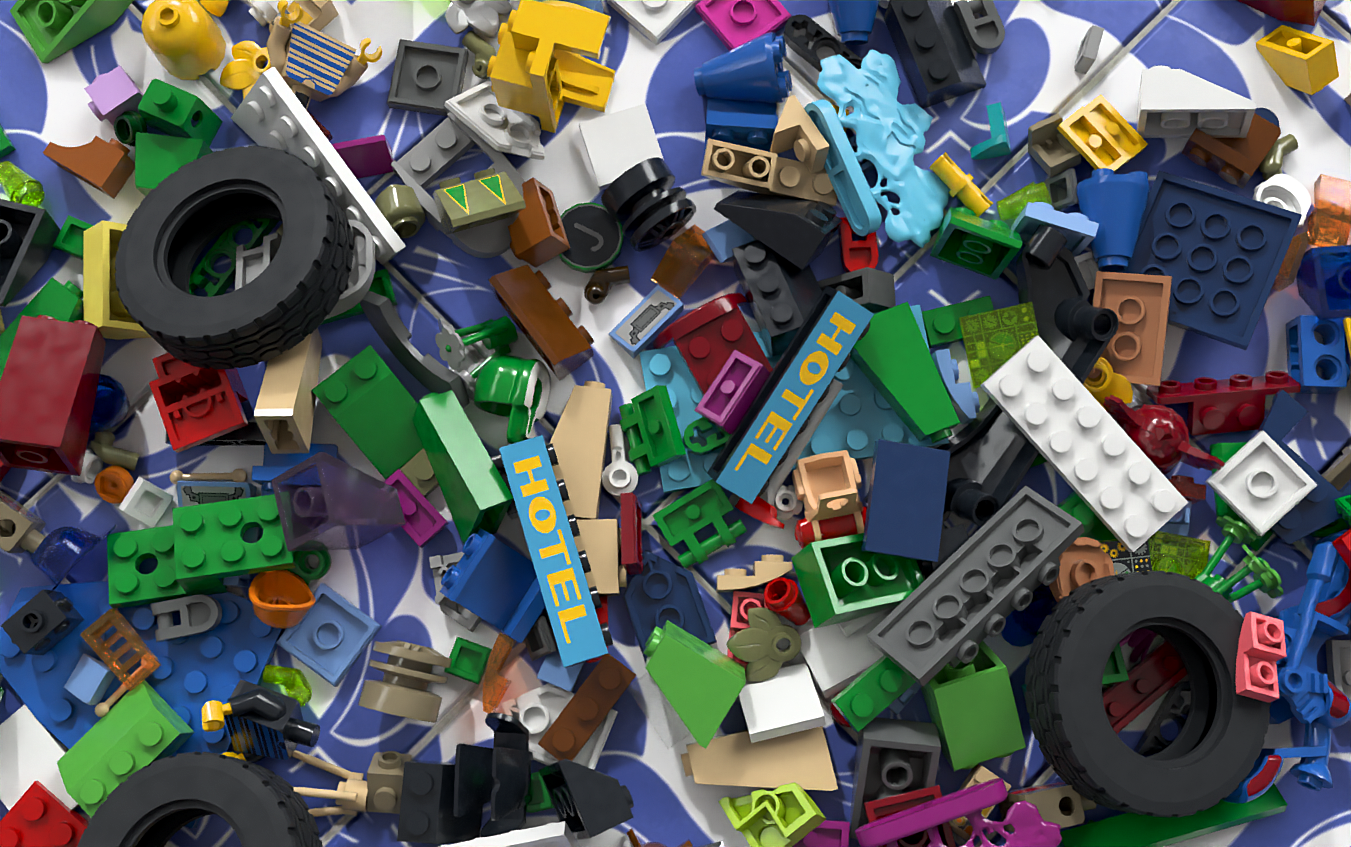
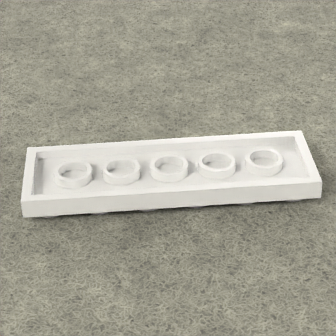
M1039 335L1032 338L980 385L1128 552H1135L1188 503Z

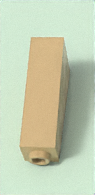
M318 328L290 350L282 352L283 354L268 360L254 411V418L272 454L309 453L316 395L312 389L318 384L323 343Z
M585 381L584 386H574L549 443H553L559 465L552 466L556 480L564 479L570 499L563 502L566 515L574 514L576 520L598 519L602 475L604 472L613 396L611 389L605 388L604 383L596 381Z
M823 726L751 743L748 730H743L712 738L706 749L700 746L698 742L686 744L688 753L681 754L685 776L693 775L695 784L778 788L780 785L795 782L804 790L833 791L838 789Z

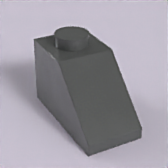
M865 267L817 281L822 292L826 286L834 288L872 313L881 312L896 306L894 274Z

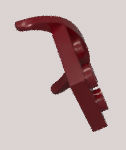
M730 293L692 310L667 326L652 343L654 349H661L670 342H674L703 396L734 350L763 364L770 373L773 370L738 307L748 303L742 293Z

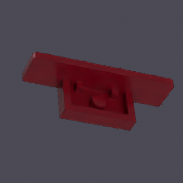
M1268 371L1265 373V376L1252 377L1247 374H1234L1230 376V379L1222 380L1199 377L1194 379V382L1188 383L1165 380L1161 381L1160 386H1147L1146 394L1158 405L1188 402L1187 428L1189 433L1194 436L1259 430L1265 415L1266 395H1275L1282 389L1287 393H1298L1301 391V384L1286 372Z

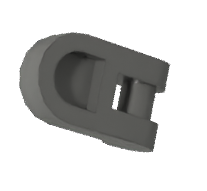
M960 0L954 2V10L972 49L984 55L996 52L1004 41L1005 29L993 0H971L968 2L967 0ZM980 13L983 17L975 19L973 14Z
M193 595L151 605L152 616H157L158 630H155L156 642L172 641L207 633L214 630L222 619L220 603L215 598L207 595ZM180 612L181 625L174 626L172 614Z

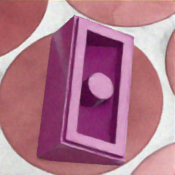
M385 135L331 144L356 179L393 172L391 166L393 162L392 150Z
M734 350L694 411L731 435L769 377L770 372L763 364Z

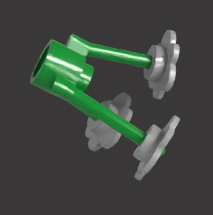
M507 316L496 320L489 319L481 324L454 330L452 324L446 325L443 317L439 318L438 326L440 332L436 334L435 341L440 348V357L443 361L448 362L451 371L460 375L467 395L472 401H474L475 379L481 367L495 356L510 353L509 345L518 340L516 328ZM471 335L469 337L461 339V337ZM482 340L488 350L495 349L494 353L470 373L465 370L459 373L456 370L460 368L461 362L465 360L464 352L466 346Z

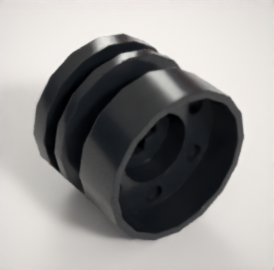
M659 157L647 159L625 171L610 184L601 197L602 204L614 221H626L622 227V233L625 237L630 238L631 246L638 252L651 249L672 237L692 219L696 212V206L692 200L686 198L685 190L681 187L672 188L675 183V176L664 160Z

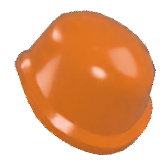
M283 569L260 572L253 579L248 590V596L253 603L254 614L263 623L273 628L284 629L298 625L316 602L306 582L298 575Z

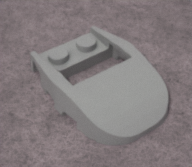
M451 112L447 114V119L397 162L394 160L391 163L394 174L397 177L399 176L405 185L414 189L420 205L425 211L428 222L437 231L440 230L443 233L444 230L435 200L424 189L475 144L494 162L488 169L494 168L496 174L506 172L522 197V184L525 182L502 152L493 149ZM519 213L510 218L455 232L447 236L467 254L478 258L496 257L510 249V241L512 240L508 226L514 223Z
M348 219L354 244V250H352L354 256L349 279L343 294L339 297V301L325 319L341 314L356 306L368 292L374 277V239L368 228L356 220ZM278 232L263 237V245L254 249L247 250L243 244L237 246L235 290L254 280L273 260L282 240V236Z

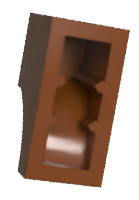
M95 136L88 144L77 147L60 146L50 141L43 151V154L58 167L115 199L135 170V162L128 156L130 150L113 138L108 143Z
M533 177L522 184L526 208L519 213L514 223L508 226V230L512 240L510 241V248L515 257L537 268L568 250L570 245L553 192Z

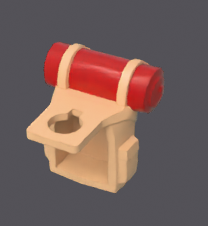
M843 450L798 459L795 464L796 469L792 472V479L797 500L803 501L805 508V518L797 520L795 525V538L801 548H805L811 542L864 533L867 506L863 507L860 501L858 489L861 488L862 481L855 458H851L848 451Z

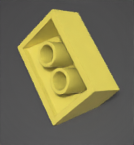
M102 220L84 231L83 320L97 326L103 338L116 340L152 338L128 314L120 300L116 287V252L119 249L118 244L127 225Z

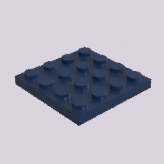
M1159 171L1148 196L1132 260L1128 262L1127 270L1116 273L1172 276L1167 324L1247 350L1302 214Z

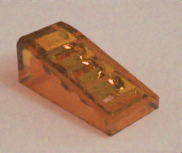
M109 609L80 634L129 691L134 690L161 666L158 659L117 609ZM112 626H115L118 631L104 642L101 636ZM124 637L127 642L113 653L110 647L120 638ZM133 647L137 653L122 665L118 659ZM143 658L147 664L131 677L127 670Z

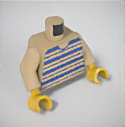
M287 0L279 1L277 8L281 18L275 20L266 44L271 67L276 68L306 111L311 99L321 102L330 97L341 95L359 80L368 68L367 62L374 63L381 58V46L373 54L365 52L366 47L371 43L370 38H365L361 41V54L359 56L355 55L357 49L299 22L303 16L299 3L296 4L293 13L286 14Z

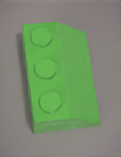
M141 679L57 761V765L67 793L92 818L101 803L107 800L106 797L121 782L128 780L127 778L144 766H151V763L172 756L195 732L144 679Z

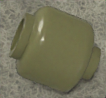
M390 185L375 200V205L400 238H409L415 235L426 220L425 211L420 205L414 189L407 185Z

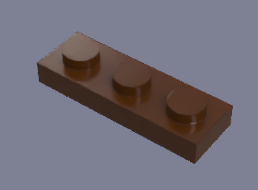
M609 653L603 656L539 741L538 745L559 761L565 758L573 761L637 675Z

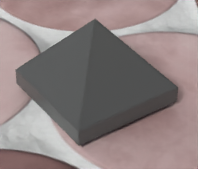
M1071 168L1044 180L1047 204L1052 205L1054 210L1060 211L1079 203L1075 169Z
M544 615L539 616L524 639L532 661L556 651L557 648L550 622Z

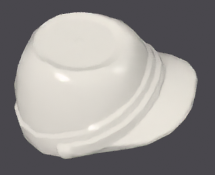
M1283 173L1275 174L1254 188L1253 200L1302 214L1298 227L1304 225L1306 214L1311 205V196L1299 181Z

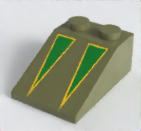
M490 168L474 173L475 180L461 183L460 177L439 183L440 189L435 190L433 196L445 235L510 218L526 208L523 197L506 172L496 174L495 169Z

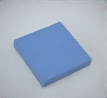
M321 583L313 593L316 599L314 606L308 610L298 625L287 628L276 643L331 685L338 687L382 628V625L325 583Z

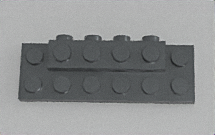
M1024 486L867 635L870 643L922 687L947 663L955 668L961 661L965 664L971 662L979 651L978 644L988 635L990 637L999 635L1006 625L1005 618L1015 609L1018 611L1026 609L1032 601V592L1042 583L1050 585L1055 581L1060 571L1059 566L1061 565L1058 557L1085 532L1082 522L1029 487Z

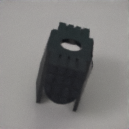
M488 713L485 719L486 725L494 731L493 748L458 744L456 746L453 814L455 817H462L491 801V817L481 830V837L484 838L505 834L513 830H521L526 824L527 804L531 802L532 798L530 788L533 752H529V730L516 718L502 713Z

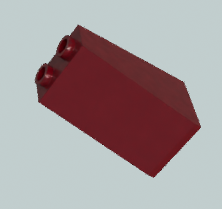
M22 315L0 380V460L6 467L73 476L81 475L106 346L101 332L94 324L84 320H76L74 323L59 321L47 315H38L37 317Z

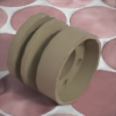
M399 640L388 642L375 641L372 650L389 654L387 663L370 660L368 665L384 672L383 679L364 680L358 705L405 718L437 722L443 698L427 691L429 683H447L448 677L434 674L432 669L433 665L450 668L452 659L443 656L434 648Z

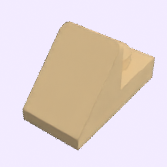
M789 96L776 126L770 152L778 154L794 148L796 157L799 161L804 162L810 173L824 169L830 146L796 96Z

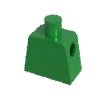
M158 79L151 81L138 105V111L149 127L170 136L202 139L209 147L223 122L197 96ZM191 119L194 121L199 120L195 126H192Z
M136 132V188L146 197L152 189H155L171 173L176 172L180 167L193 160L213 153V151L202 139Z

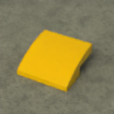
M1101 94L1085 107L1082 106L1057 127V130L1095 170L1108 168L1112 169L1115 173L1148 145L1139 133Z

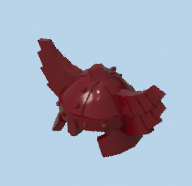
M1113 395L1105 397L1103 406L1108 414L1163 475L1171 472L1179 462L1197 469L1203 468L1210 471L1212 469L1220 470L1221 467H1224L1225 463L1217 457L1204 453L1188 444V428L1183 418L1173 409L1164 405L1146 404L1129 408L1122 399Z

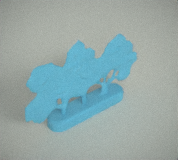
M871 49L863 58L861 69L854 67L840 54L822 59L820 65L823 70L819 73L817 86L822 93L836 101L839 106L838 115L832 104L824 99L809 103L804 109L830 146L824 168L851 228L860 236H866L877 231L882 222L881 213L876 203L878 202L888 211L887 218L885 219V231L889 238L898 243L904 240H912L919 247L923 248L925 243L930 242V231L941 227V221L944 218L943 209L948 204L950 196L948 193L950 189L935 173L922 170L915 166L913 161L914 155L922 153L926 140L923 134L929 130L933 117L915 103L902 105L897 102L898 88L901 80L895 61L891 56L880 54L878 51ZM853 107L854 112L846 116V108ZM843 127L855 130L856 144L858 146L857 152L854 153ZM867 159L875 165L878 180L874 188L869 187L858 161ZM883 178L887 179V186L885 187L880 186ZM891 191L900 197V203L888 202V197L886 195L881 196V192ZM890 209H898L900 214L897 216L893 215Z

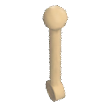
M235 469L232 473L183 474V472L175 470L170 474L169 478L173 484H177V481L198 480L246 482L248 476L243 469Z
M152 654L144 655L141 659V666L105 702L96 705L95 714L98 717H104L109 712L110 707L147 669H154L158 665V658Z

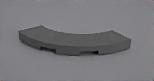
M368 291L359 303L371 325L392 354L432 393L437 392L441 394L452 390L464 409L470 401L460 375L443 366L429 353L425 356L421 355L409 342L412 335L399 318L390 299Z

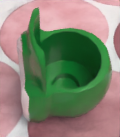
M510 355L495 356L489 359L479 370L474 386V404L485 412L509 417L507 429L508 443L514 444L530 439L534 422L539 421L544 416L550 394L551 381L549 372L540 360H528Z

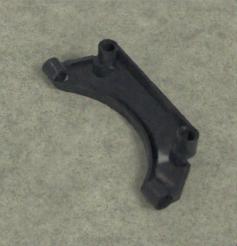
M1039 225L1016 261L1019 307L1030 304L1036 336L1039 335L1083 384L1106 346L1116 334L1119 325L1118 317L1113 310L1095 307L1086 301L1090 291L1072 252L1065 247L1067 239L1052 227ZM991 397L976 415V418L953 438L948 440V444L935 448L950 451L943 521H946L950 514L953 513L964 520L982 527L1008 503L1039 454L1035 446ZM869 492L863 499L866 503H868Z

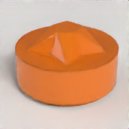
M112 465L96 475L94 485L98 495L103 500L112 504H118L124 500L134 485V480L126 469Z

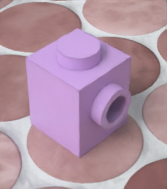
M120 65L109 73L99 75L92 84L84 88L92 99L88 106L101 122L107 119L113 126L115 119L121 116L122 113L126 111H136L139 113L138 105L144 96L132 78Z

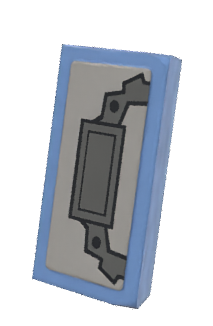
M657 285L608 334L634 359L684 310V304L660 285Z
M177 481L178 507L256 497L257 486L246 482Z

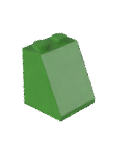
M667 620L662 629L657 626L654 628L645 644L644 654L647 655L645 668L698 744L706 749L746 683L744 665Z
M984 641L978 644L979 651L971 662L965 664L961 661L955 668L947 663L924 687H921L932 723H936L942 753L954 771L971 769L980 762L996 757H1008L1014 751L1026 748L1007 667Z

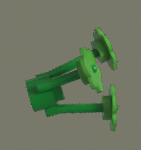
M1229 516L1217 517L1215 522L1223 528L1221 533L1225 539L1202 572L1194 579L1212 587V591L1220 593L1230 603L1257 589L1267 593L1273 599L1283 595L1284 591L1280 586L1282 581L1279 574L1274 569H1271L1270 565L1261 557L1256 558L1245 545H1249L1256 540V536L1251 533L1250 528ZM1232 542L1237 544L1244 543L1241 547L1248 555L1242 560L1247 565L1228 580H1225L1219 574L1211 577L1210 574ZM1254 572V582L1231 593L1234 585Z

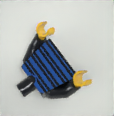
M241 679L231 697L227 699L226 704H222L220 701H208L201 710L203 730L206 732L220 730L224 727L226 721L234 750L242 752L238 755L234 752L222 754L253 764L266 757L287 760L291 758L298 744L314 747L320 734V725L303 721L300 704L295 698Z

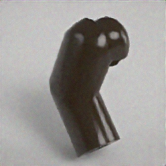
M628 265L595 271L584 289L586 300L591 304L598 305L605 300L613 285L630 283Z

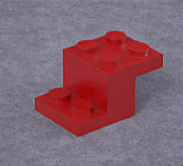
M170 353L152 359L159 379L151 381L149 384L173 451L182 452L248 425L241 403L247 401L248 397L237 368L205 369L192 366L190 363H184L173 357Z

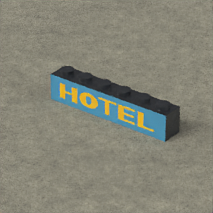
M829 286L825 287L708 470L707 474L717 484L751 504L756 497L761 496L766 491L770 481L769 476L775 467L781 465L787 458L790 450L789 445L796 434H801L807 427L810 420L809 414L814 406L825 399L830 389L829 383L836 372L843 370L850 359L849 352L856 341L861 340L867 334L870 328L869 321L874 315L872 312L840 291Z
M543 435L500 447L502 461L563 667L568 668L608 655L606 646L613 645L607 622L599 624L595 610L602 608L596 586L588 588L585 573L591 572L585 550L578 552L575 545L574 537L580 536L575 515H566L563 502L570 499L564 479L556 480L552 466L559 465L553 443L545 445Z

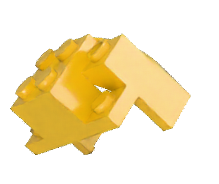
M520 0L518 10H512L508 22H503L500 26L497 39L500 47L497 56H491L487 68V77L491 79V90L495 93L498 106L538 116L542 130L552 133L556 132L565 102L605 112L615 79V70L580 55L599 59L601 46L611 16L565 1L549 0L538 2L534 0Z

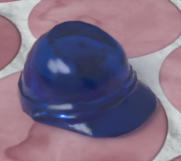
M100 374L89 433L103 432L117 426L126 418L129 412L130 402L126 390L118 380L111 376Z

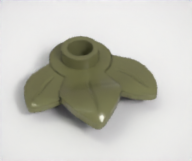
M757 607L748 609L750 627L737 632L726 643L728 649L736 657L748 662L745 678L752 682H761L774 677L779 672L782 663L795 658L801 649V638L795 628L782 624L776 613L770 609ZM786 638L790 641L789 646L783 650L776 647L778 640Z

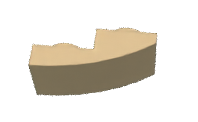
M761 555V561L753 563V576H746V569H724V575H717L716 592L743 591L768 584L773 579L789 573L792 570V562H783V555Z

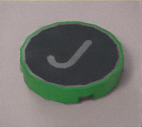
M592 202L580 203L565 210L560 216L570 248L558 256L572 270L593 273L611 266L619 257L624 243L622 225L620 222L613 220L604 205Z

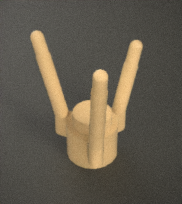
M294 750L292 754L294 758L347 779V782H339L337 791L294 787L293 791L298 792L301 796L336 799V805H342L309 809L308 812L314 817L341 814L357 816L358 811H367L368 789L367 781L363 780L364 773L351 772L309 754Z

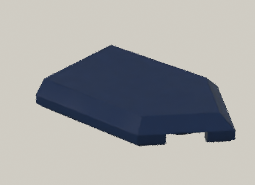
M645 550L643 553V572L633 575L623 595L645 663L647 661V655L644 654L645 644L656 626L662 629L667 620L708 645L716 643L717 641L693 573Z

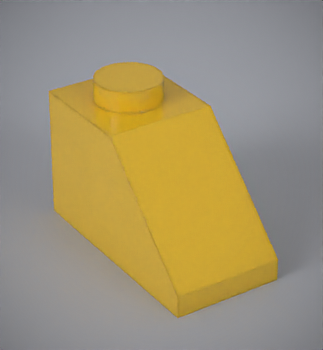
M1281 25L1256 42L1257 50L1288 87L1313 95L1339 77L1335 46L1332 40Z

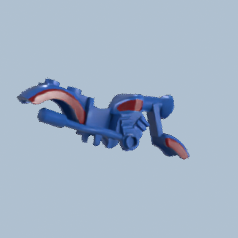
M1346 531L1332 533L1314 542L1312 545L1313 555L1306 572L1308 582L1300 604L1283 609V611H1280L1279 616L1275 617L1276 619L1283 620L1287 657L1276 661L1279 699L1272 701L1271 706H1269V724H1280L1292 717H1296L1301 724H1305L1304 744L1302 747L1262 749L1258 759L1254 762V767L1245 780L1238 784L1239 787L1228 797L1222 799L1225 802L1246 803L1264 794L1279 775L1284 762L1283 758L1301 757L1300 763L1294 764L1289 770L1292 775L1298 778V784L1314 791H1321L1322 787L1333 788L1331 773L1327 767L1331 748V729L1344 725L1350 720L1351 701L1328 680V674L1318 672L1317 654L1322 644L1328 638L1348 635L1350 629L1347 625L1351 621V570L1332 544L1334 540Z

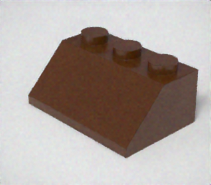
M526 264L496 274L488 279L496 299L559 381L594 356L590 346L594 343L593 338L583 325L576 328L569 319L573 315L572 311L561 297L557 300L552 297L548 291L551 285L540 270L534 273Z

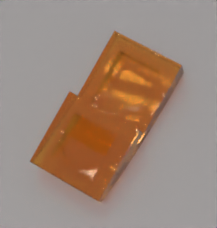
M1320 174L1314 183V210L1308 217V244L1343 252L1346 248L1351 228V181Z
M501 632L493 646L485 671L482 700L483 711L486 713H495L512 680L499 673L517 641Z

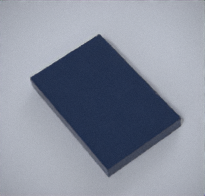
M882 439L875 441L862 551L931 563L938 562L950 451Z

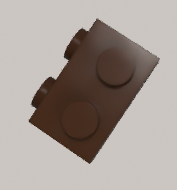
M1254 113L1246 138H1213L1196 128L1188 139L1182 154L1195 164L1204 166L1218 174L1224 181L1243 189L1279 138L1281 130L1278 126Z

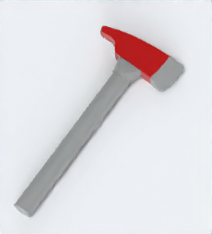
M835 379L831 380L827 396L822 402L816 403L809 414L810 420L805 430L799 435L796 434L789 445L790 450L787 458L781 465L775 467L769 477L770 481L766 491L761 496L756 497L752 504L733 493L729 498L732 506L762 523L784 529L785 524L778 521L777 508L773 506L778 494L777 492L843 387L842 383Z

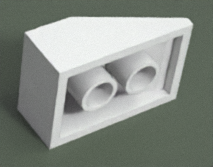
M1154 66L1150 69H1142L1137 107V132L1142 138H1190L1196 128L1213 138L1247 137L1256 110V102L1181 69H1171L1168 66Z

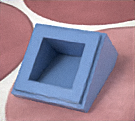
M730 220L702 234L720 263L733 261L732 248L755 241L751 234Z
M557 646L556 651L546 656L537 678L573 692L584 663L564 668Z
M83 653L64 688L88 705H97L103 698L117 670Z

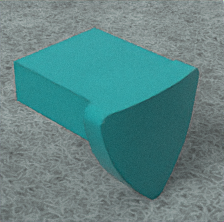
M1001 102L986 105L992 138L970 149L973 160L990 159L1012 154L1006 116Z

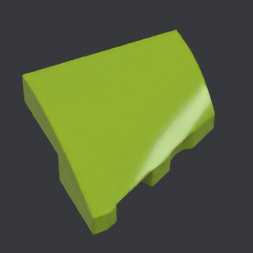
M795 782L780 785L775 790L766 791L761 789L752 791L751 795L736 798L723 797L718 801L734 828L742 832L751 847H792L826 820V817L810 796Z

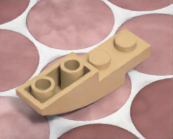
M707 139L701 171L702 176L761 194L813 200L817 203L821 201L831 207L836 206L837 195L825 168L810 173L804 162L778 157L777 153Z

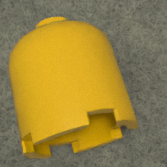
M155 0L144 12L141 29L145 42L169 74L181 80H197L199 75L207 73L210 69L215 71L220 66L225 57L226 42L220 28L196 0Z

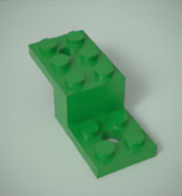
M287 492L172 508L173 525L107 534L109 605L113 609L158 603L193 595L228 592L227 586L223 585L224 578L296 567L290 497ZM253 527L263 529V536L259 541L255 543L243 541V536L248 529ZM155 558L158 560L157 568L152 573H139V566L145 559Z

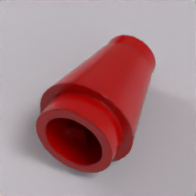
M783 577L773 579L768 583L764 590L765 603L768 609L792 622L794 625L801 626L807 623L811 616L797 584L793 580Z

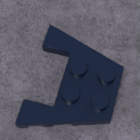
M1282 389L1274 395L1272 406L1266 418L1263 419L1258 431H1264L1317 484L1310 493L1269 529L1282 542L1291 544L1342 517V513L1339 514L1336 511L1335 499L1351 495V479L1338 491L1282 441L1292 428L1308 413L1304 407Z

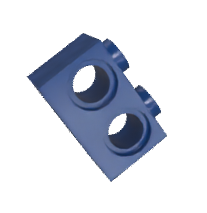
M1299 315L1285 324L1287 369L1289 376L1301 384V391L1298 393L1333 394L1347 387L1350 379V366L1346 363L1345 348L1347 346V339L1343 325L1344 316ZM1314 331L1322 336L1323 344H1320L1315 339ZM1316 366L1324 371L1325 379H1321L1317 375Z

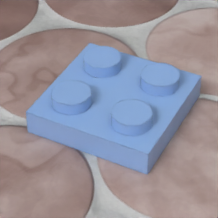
M1028 202L1012 224L1011 229L1018 231L1022 241L1028 243L1039 225L1052 227L1064 235L1067 239L1065 247L1076 257L1095 238L1099 223L1089 221L1087 216L1080 213L1066 214L1056 211L1052 205L1044 202Z

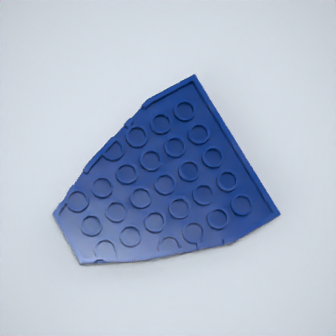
M108 581L22 587L6 620L42 589L62 592L65 597L72 601L73 607L84 618L83 622L44 655L24 654L16 644L12 643V639L3 628L0 630V673L36 719L69 750L102 718L95 714L96 705H88L64 688L84 653L117 670L100 703L105 702L141 666V659L144 655H155L158 658V665L154 669H147L110 709L141 679H144L195 732L172 756L176 757L179 753L196 751L201 754L203 752L217 754L231 752L233 744L226 721L224 727L220 730L213 732L204 731L202 728V707L208 701H220L222 704H226L227 699L231 697L240 679L260 686L278 647L276 642L286 629L273 628L266 625L254 614L251 600L228 591L226 593L207 595L215 598L222 608V619L214 630L172 641L156 642L155 630H158L157 616H152L151 605L154 603L113 609L109 605ZM180 612L173 613L174 626L181 625ZM201 817L185 826L191 829L197 828Z

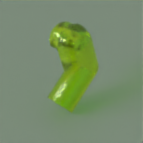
M269 664L265 666L263 672L264 683L283 685L288 696L295 698L299 702L300 707H303L311 700L312 687L300 669Z

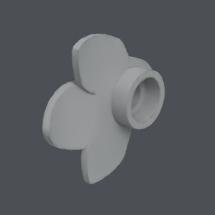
M449 0L451 4L446 10L445 18L448 26L455 34L463 32L470 26L478 32L494 38L499 26V16L510 14L512 8L508 0Z

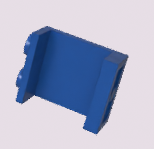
M480 528L477 534L473 533L465 542L462 548L464 555L456 566L452 565L444 574L441 581L443 587L440 593L522 644L545 608V602L533 562Z

